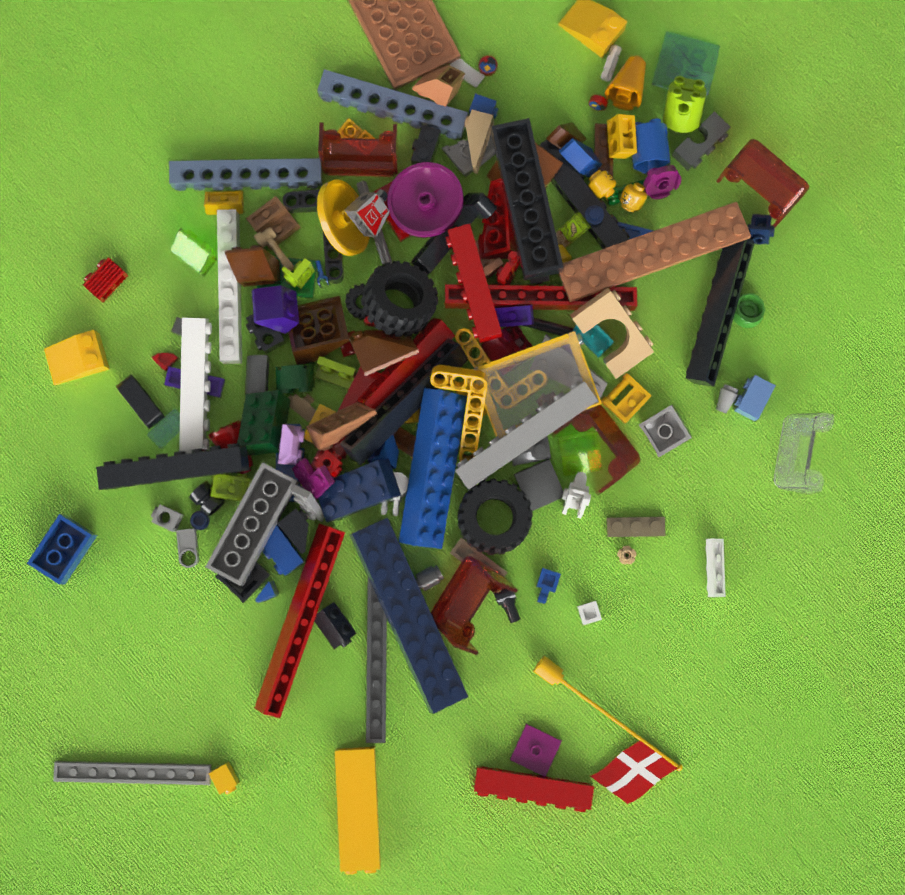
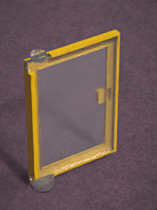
M570 332L473 369L483 371L488 377L484 406L496 437L499 436L501 439L506 435L505 431L513 425L517 428L522 424L521 420L529 414L534 416L538 413L537 409L545 403L548 405L553 403V398L562 391L564 394L571 390L569 387L578 380L580 383L585 381L598 400L587 409L602 404L580 346L584 344L580 333ZM476 379L474 381V383L477 385H481L484 383L480 379Z

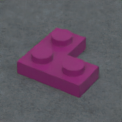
M306 458L301 459L292 468L295 477L299 480L302 487L311 492L315 500L335 482L325 465L319 467L314 472Z

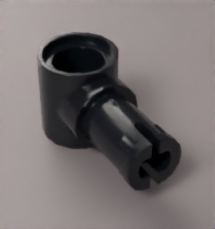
M511 583L493 589L496 601L499 606L501 605L504 608L510 623L519 621L521 618L515 606V599L517 598Z

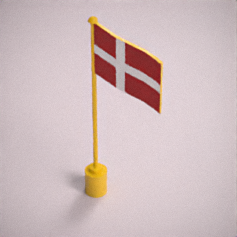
M546 656L540 659L533 672L551 685L555 683L558 685L561 682L639 740L620 752L603 769L590 775V777L629 804L642 797L663 777L675 770H682V764L674 762L563 679L564 675L562 674L563 669Z

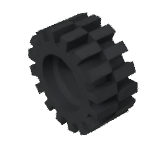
M360 284V286L355 285L353 289L351 288L345 299L349 313L354 318H359V320L368 317V315L364 314L363 309L356 305V299L362 295L365 287L364 284Z

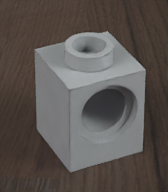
M159 505L152 512L151 517L153 519L151 522L176 532L184 515L164 505ZM168 512L170 514V520L167 523H164L162 521V515Z

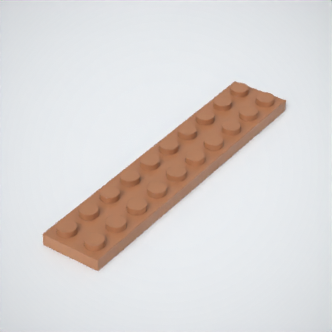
M734 202L563 263V271L559 273L569 301L573 302L601 292L606 288L618 286L747 240L751 237V234L738 203Z

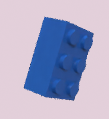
M59 514L27 564L56 583L66 584L98 535L67 515Z

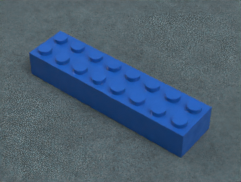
M424 388L399 543L442 549L467 396L443 390Z

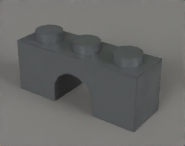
M714 111L698 129L704 136L705 142L697 144L688 137L674 150L672 156L687 171L692 167L695 169L703 161L701 158L705 154L709 156L716 147L714 145L718 141L722 143L729 136L727 132L730 126Z

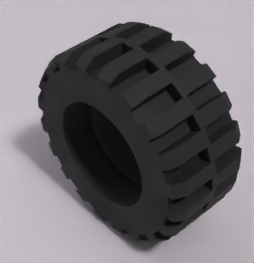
M393 261L392 264L386 262L382 266H378L370 275L362 291L361 304L364 306V314L368 315L367 319L371 324L374 323L376 325V329L379 331L382 329L387 335L395 334V337H401L402 335L408 337L419 333L428 324L438 304L437 288L433 287V280L427 277L428 274L425 271L419 270L420 267L412 266L409 262L405 261L403 263ZM398 290L403 292L411 299L414 308L406 309L396 306L388 299L385 291Z
M483 480L478 485L470 488L460 503L457 518L463 539L468 541L470 547H475L480 553L486 552L488 553L487 555H501L512 551L523 542L531 528V519L533 517V511L530 509L531 503L526 499V494L523 490H518L517 485L514 483L511 485L507 483V480ZM488 500L502 501L512 511V525L502 534H489L482 530L477 522L478 508Z

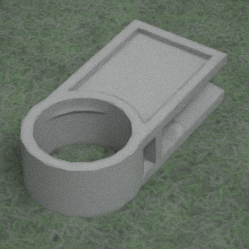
M196 529L176 530L179 563L185 568L195 567L199 562ZM187 551H192L196 557L195 562L190 566L184 564L182 560L183 554Z

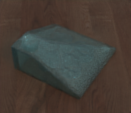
M666 31L652 85L668 89L671 82L677 76L693 80L700 79L705 82L704 87L706 88L707 97L712 84L720 46Z

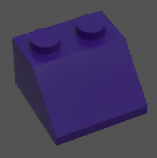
M281 285L252 290L254 323L284 334L299 324L296 291Z

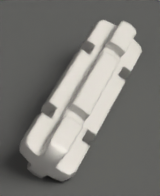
M618 45L611 46L610 55L608 54L604 66L605 71H602L601 79L606 82L611 81L612 72H614L619 59L617 56H620L622 50Z

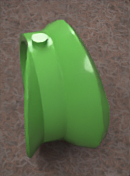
M753 293L741 295L733 318L735 323L744 328L757 326L762 321L766 310L762 299Z

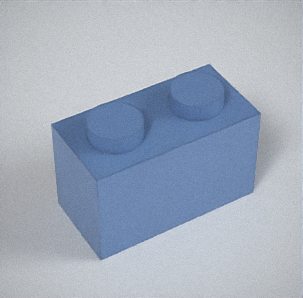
M754 375L751 379L747 378L743 385L745 389L743 394H739L734 403L736 405L734 411L753 421L758 420L776 385L757 375Z

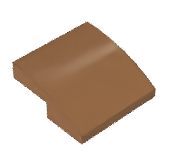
M276 196L246 218L256 233H262L271 227L277 236L274 240L278 245L301 228Z

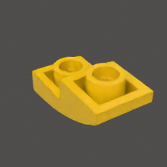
M350 118L336 132V134L366 157L379 143Z

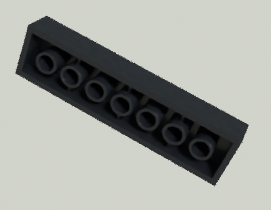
M530 118L491 126V136L524 281L562 273L563 263Z

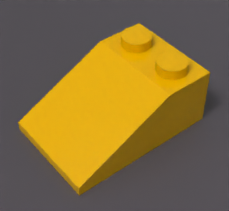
M577 0L558 25L603 58L625 31L628 21L613 10L592 0Z
M95 330L74 335L44 349L54 385L109 370L100 333Z

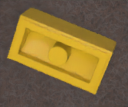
M243 191L205 192L204 208L206 215H217V210L236 209L238 214H243Z

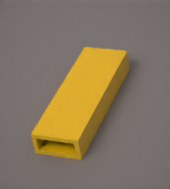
M375 746L338 748L335 750L340 872L356 874L357 871L365 870V873H375L381 867Z

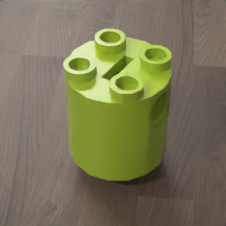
M677 76L671 82L663 114V123L669 129L687 133L699 127L707 94L704 81Z

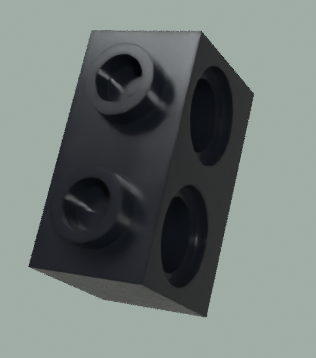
M253 314L246 317L248 321L246 327L250 334H255L257 340L254 342L259 351L263 350L267 354L286 344L280 332L265 326L256 327ZM267 336L274 337L271 344L264 343V339Z

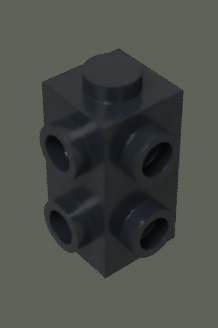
M335 602L322 609L316 615L314 622L333 649L340 645L344 648L352 642L351 637L357 634Z

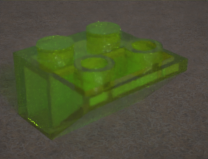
M180 228L171 251L204 277L217 261L214 255L216 252L205 241L200 243L197 235L191 230L185 231Z
M597 431L558 437L557 441L564 477L576 475L578 472L589 473L602 470L601 450Z

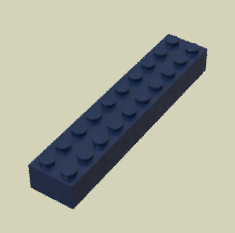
M388 518L349 535L429 713H437L467 698L468 694Z

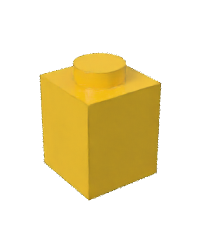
M229 762L208 773L219 795L223 792L226 795L237 789L236 785L240 782Z

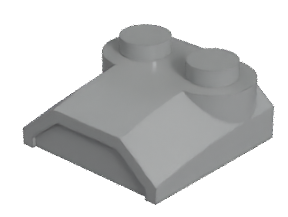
M673 405L639 424L654 447L658 457L692 438L689 429Z

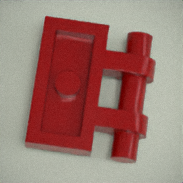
M511 251L508 254L509 262H506L504 267L501 266L496 274L499 285H510L514 279L515 273L520 266L519 256L516 251Z

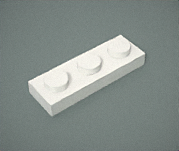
M706 539L708 597H726L724 539Z

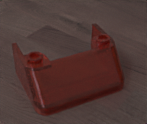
M320 122L318 153L322 172L327 175L396 176L398 174L397 124H393V132L384 131L379 135V139L341 138V134L336 130L329 129L325 131L324 122Z
M750 139L716 180V182L720 183L726 177L728 181L738 183L742 179L770 203L768 211L772 218L777 219L772 225L775 227L809 190L808 183L755 139Z
M601 405L582 411L551 434L554 438L571 424L579 432H585L593 427L616 457L608 465V472L613 479L595 492L597 495L624 477L640 462L638 452Z
M467 556L463 559L433 607L431 615L437 628L454 647L477 655L479 653L478 650L470 643L475 634V627L471 619L489 591L499 593L505 588L517 593L518 589L496 570L472 556Z

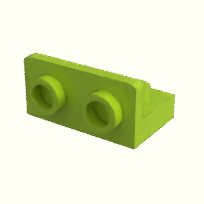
M306 258L295 265L293 273L286 267L282 268L283 277L294 288L296 285L302 288L315 272L312 263Z
M320 356L318 358L316 378L346 389L350 388L357 374L356 369Z
M229 473L212 475L211 479L213 481L210 497L241 501L253 479L248 478V475L236 474V476H231Z

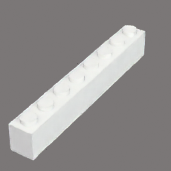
M236 209L217 210L220 361L223 364H242L241 284L237 282L225 255V251L231 250L232 247H240L239 214Z
M182 318L179 451H185L186 454L192 453L193 449L203 448L204 451L209 449V438H206V431H209L210 421L207 419V412L210 411V400H207V392H210L211 388L210 381H208V373L211 372V362L208 361V354H211V342H208V337L212 332V324L206 318Z

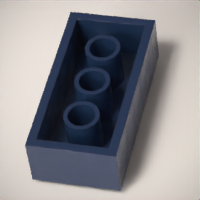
M383 459L333 478L335 482L318 500L327 523L399 497L401 492L389 459Z

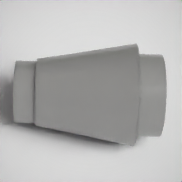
M724 384L723 388L720 389L716 410L727 413L738 397L737 393L739 390Z

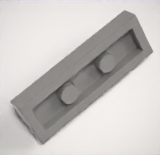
M294 485L291 489L295 497L294 500L300 504V508L305 511L307 517L313 521L317 519L323 522L325 518L323 511L311 492Z

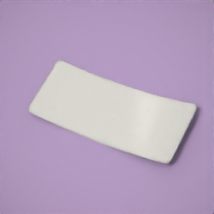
M458 59L450 64V66L466 73L464 80L474 87H477L485 77L462 59Z

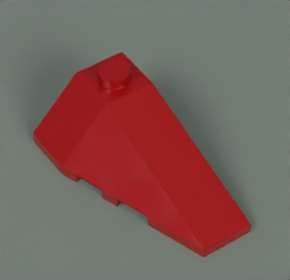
M500 178L491 181L487 197L497 206V209L489 218L482 220L484 227L478 239L480 259H498L499 257L500 259H508V254L511 251L518 253Z

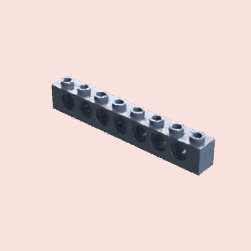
M325 69L317 90L319 97L326 102H339V105L343 107L352 106L363 113L369 111L377 117H389L394 122L409 123L410 126L421 129L422 125L441 130L442 134L454 140L457 138L462 139L465 119L468 116V112L438 105L429 100ZM338 87L344 89L341 93L334 92ZM354 93L362 94L359 98L352 97ZM373 98H378L379 102L376 104H372L370 100ZM391 103H395L397 107L395 109L388 108V105ZM414 109L415 113L410 115L406 113V110ZM426 114L433 116L430 120H426L423 117ZM445 119L451 121L449 125H443L441 122Z
M321 158L169 161V184L177 191H185L186 188H194V190L198 191L205 190V188L223 190L226 187H231L234 190H241L243 187H250L255 190L262 187L280 189L282 186H288L290 189L307 186V188L314 189L323 185ZM283 171L289 172L285 178L279 177ZM301 171L308 172L307 176L303 178L299 177L298 174ZM245 172H250L251 175L249 178H242V175ZM263 172L270 173L267 178H261ZM194 173L192 179H186L187 174ZM207 173H213L212 178L204 179ZM225 173H232L229 179L223 178Z

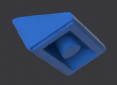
M269 581L255 599L256 602H265L278 596L279 592L275 582Z

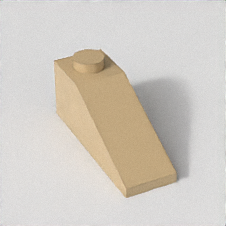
M471 110L470 116H467L465 119L464 127L467 130L473 172L478 174L491 136V126H494L495 122L493 115Z

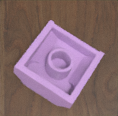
M282 425L278 464L296 465L302 459L303 450H300V442H304L305 431H302V427Z

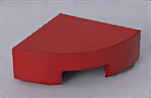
M158 353L152 357L165 372L168 370V366L171 367L179 359L172 353Z

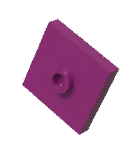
M526 724L510 760L546 777L562 741Z

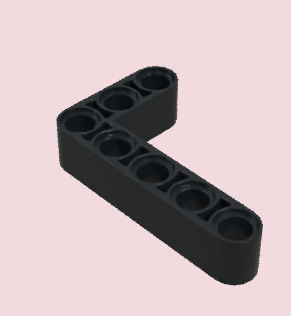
M319 190L287 192L283 196V204L290 213L317 212ZM309 198L316 199L315 203L311 205L307 204L306 201ZM295 199L297 203L294 206L287 205L288 201ZM323 231L326 275L331 283L338 284L344 279L343 254L332 246ZM333 251L339 253L335 259L329 258V254ZM333 270L340 271L339 276L335 278L331 277L330 273Z
M468 193L464 196L463 209L458 220L449 229L471 224L475 218L487 219L495 212L497 206L484 193ZM448 230L437 236L430 237L412 259L411 264L420 267L419 270L425 271L429 275L451 249L448 248L445 238L448 236Z

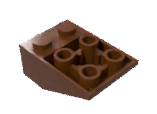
M252 245L248 249L232 247L231 250L225 251L236 280L243 287L280 284V263L262 246Z

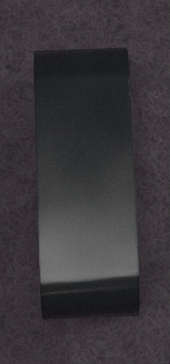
M132 374L116 385V388L149 429L165 417Z

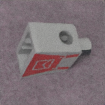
M381 189L377 193H362L344 210L363 236L377 237L389 215V209L384 204L388 194Z

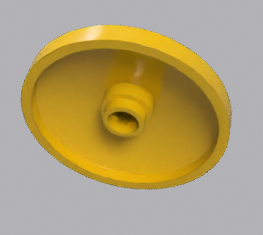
M335 179L322 185L317 197L318 216L322 229L332 246L343 255L354 256L362 253L369 242V237L363 236L344 211L359 196L348 183Z

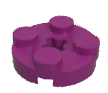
M674 165L652 168L648 171V176L643 186L647 195H650L652 199H663L671 195V190L675 189L676 191L681 184V176Z

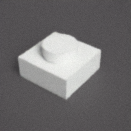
M596 601L577 606L583 625L602 620Z

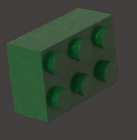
M279 390L246 394L237 443L240 444V447H247L249 456L279 453L282 425H287L291 400Z

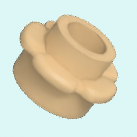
M623 546L617 553L619 561L624 565L632 564L635 561L636 551L631 549L630 546Z

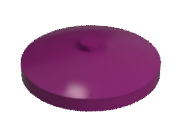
M422 162L407 167L396 176L390 186L387 203L392 219L401 230L409 235L425 238L442 234L455 224L463 209L464 195L458 178L451 170L437 163Z

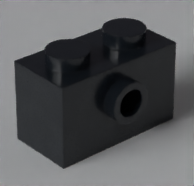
M422 125L419 137L414 139L412 150H414L411 158L412 165L422 162L433 163L441 139V130Z

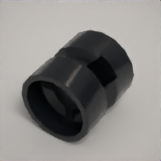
M208 481L199 485L189 496L195 505L201 506L200 510L206 517L213 515L226 501L225 499L210 497L212 485Z

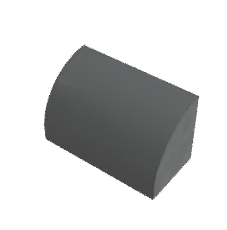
M267 355L247 356L245 395L268 391L270 358Z

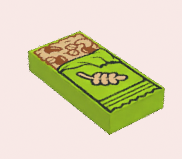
M580 212L576 213L555 232L558 244L563 245L566 249L591 228Z

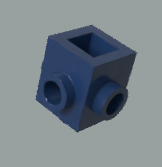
M752 214L751 224H748L747 227L751 234L750 239L755 244L769 245L770 237H774L775 226H771L772 215Z

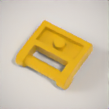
M628 373L622 377L623 380L607 397L604 396L601 399V403L612 411L624 424L652 396ZM628 384L631 385L633 389L615 406L612 401Z

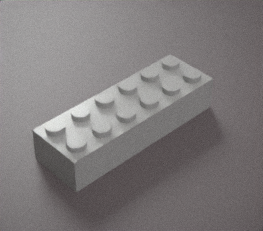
M262 462L210 557L206 568L240 586H244L293 495L291 489L294 485L298 486L299 482Z

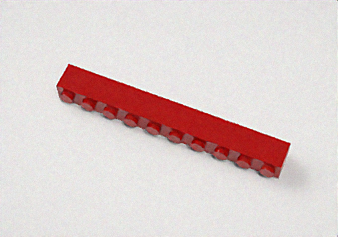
M445 284L446 309H469L468 301L464 302L461 291L464 290L463 285ZM488 285L495 308L532 305L533 310H577L601 293L598 292L570 302L564 286ZM637 287L609 288L611 292L614 290L621 298L618 302L622 307L626 305L629 311H635L637 307Z
M322 524L318 525L254 709L264 715L281 718L345 535L343 531Z

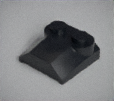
M257 561L244 586H240L219 574L215 577L224 583L244 603L266 582L271 574Z

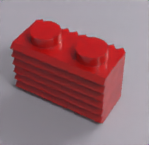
M108 257L106 260L102 259L97 264L96 271L89 273L84 278L82 285L103 303L128 277V274Z

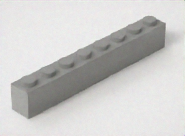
M578 380L569 387L571 389L569 392L564 394L562 391L553 398V403L550 405L545 403L537 409V414L534 416L529 414L521 420L522 424L517 428L515 425L511 426L505 431L506 435L501 439L499 436L488 442L490 446L485 450L481 447L472 453L474 457L469 461L465 458L456 464L458 468L455 471L469 490L596 403L598 400L586 382L580 383Z

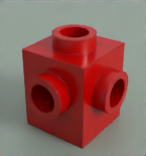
M326 449L325 452L321 451L314 460L316 462L314 465L318 469L324 466L327 460H330L331 464L326 468L332 478L333 476L337 477L342 471L343 463L340 462L342 457L334 450L330 453Z

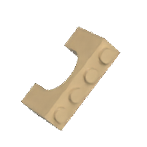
M606 288L570 315L583 334L606 319H616L625 324L626 338L624 343L603 359L608 369L617 379L654 351L651 348L653 343L649 337H643L640 333L643 329L637 321L632 322L629 316L632 314L626 305L622 307L618 302L621 298L615 290L611 292L609 288Z

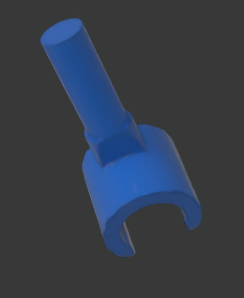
M320 260L315 261L319 275L317 278L319 287H321L320 281L322 279H325L327 285H329V280L324 275Z

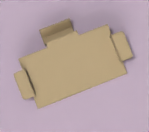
M296 393L294 396L290 395L288 397L291 400L290 408L306 421H311L316 409L310 404L315 399L309 394L303 399Z

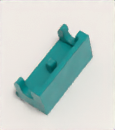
M577 325L573 329L576 336L598 358L614 343L598 325H595L584 334Z

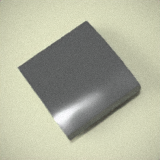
M549 459L514 474L520 491H524L526 499L531 503L530 509L532 511L557 501L563 496V489Z

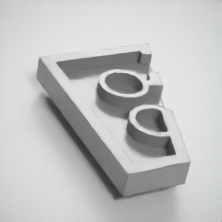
M490 136L481 165L496 155L492 136ZM461 140L458 144L450 147H442L443 152L464 177L473 172L468 140Z

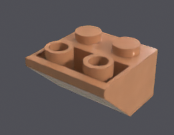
M447 65L425 74L413 86L412 90L416 91L420 96L427 97L436 104L446 107L459 92L466 73Z

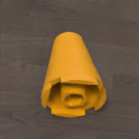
M629 57L605 91L606 99L609 100L610 98L613 101L612 105L619 109L633 110L634 107L639 108L641 105L646 63L642 57Z

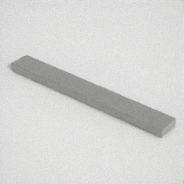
M55 761L53 782L210 785L211 778L208 773L211 772L212 764Z

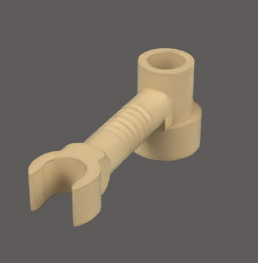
M271 227L253 236L258 245L263 248L269 245L284 267L290 271L294 269L291 261L274 240L277 236Z

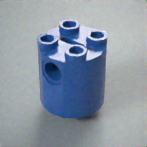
M658 118L651 119L648 123L635 122L637 153L632 155L633 169L647 175L648 171L652 168L669 166L670 152L667 125L661 123V119Z

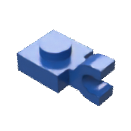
M542 568L536 587L542 588L537 602L545 604L549 591L555 593L560 573Z

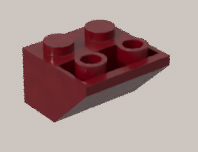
M508 326L501 330L502 337L481 344L492 362L533 347L518 326ZM529 359L499 369V372L504 376Z

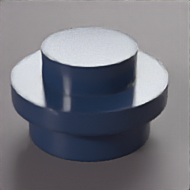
M597 205L590 206L585 212V219L590 224H599L604 219V211Z
M196 511L192 514L190 523L193 528L203 530L208 527L210 517H206L202 511Z

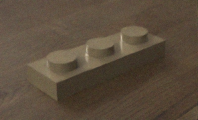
M665 517L606 518L607 537L665 536Z
M460 538L450 552L451 555L495 588L508 573L483 553L478 552L475 547H470L463 538Z

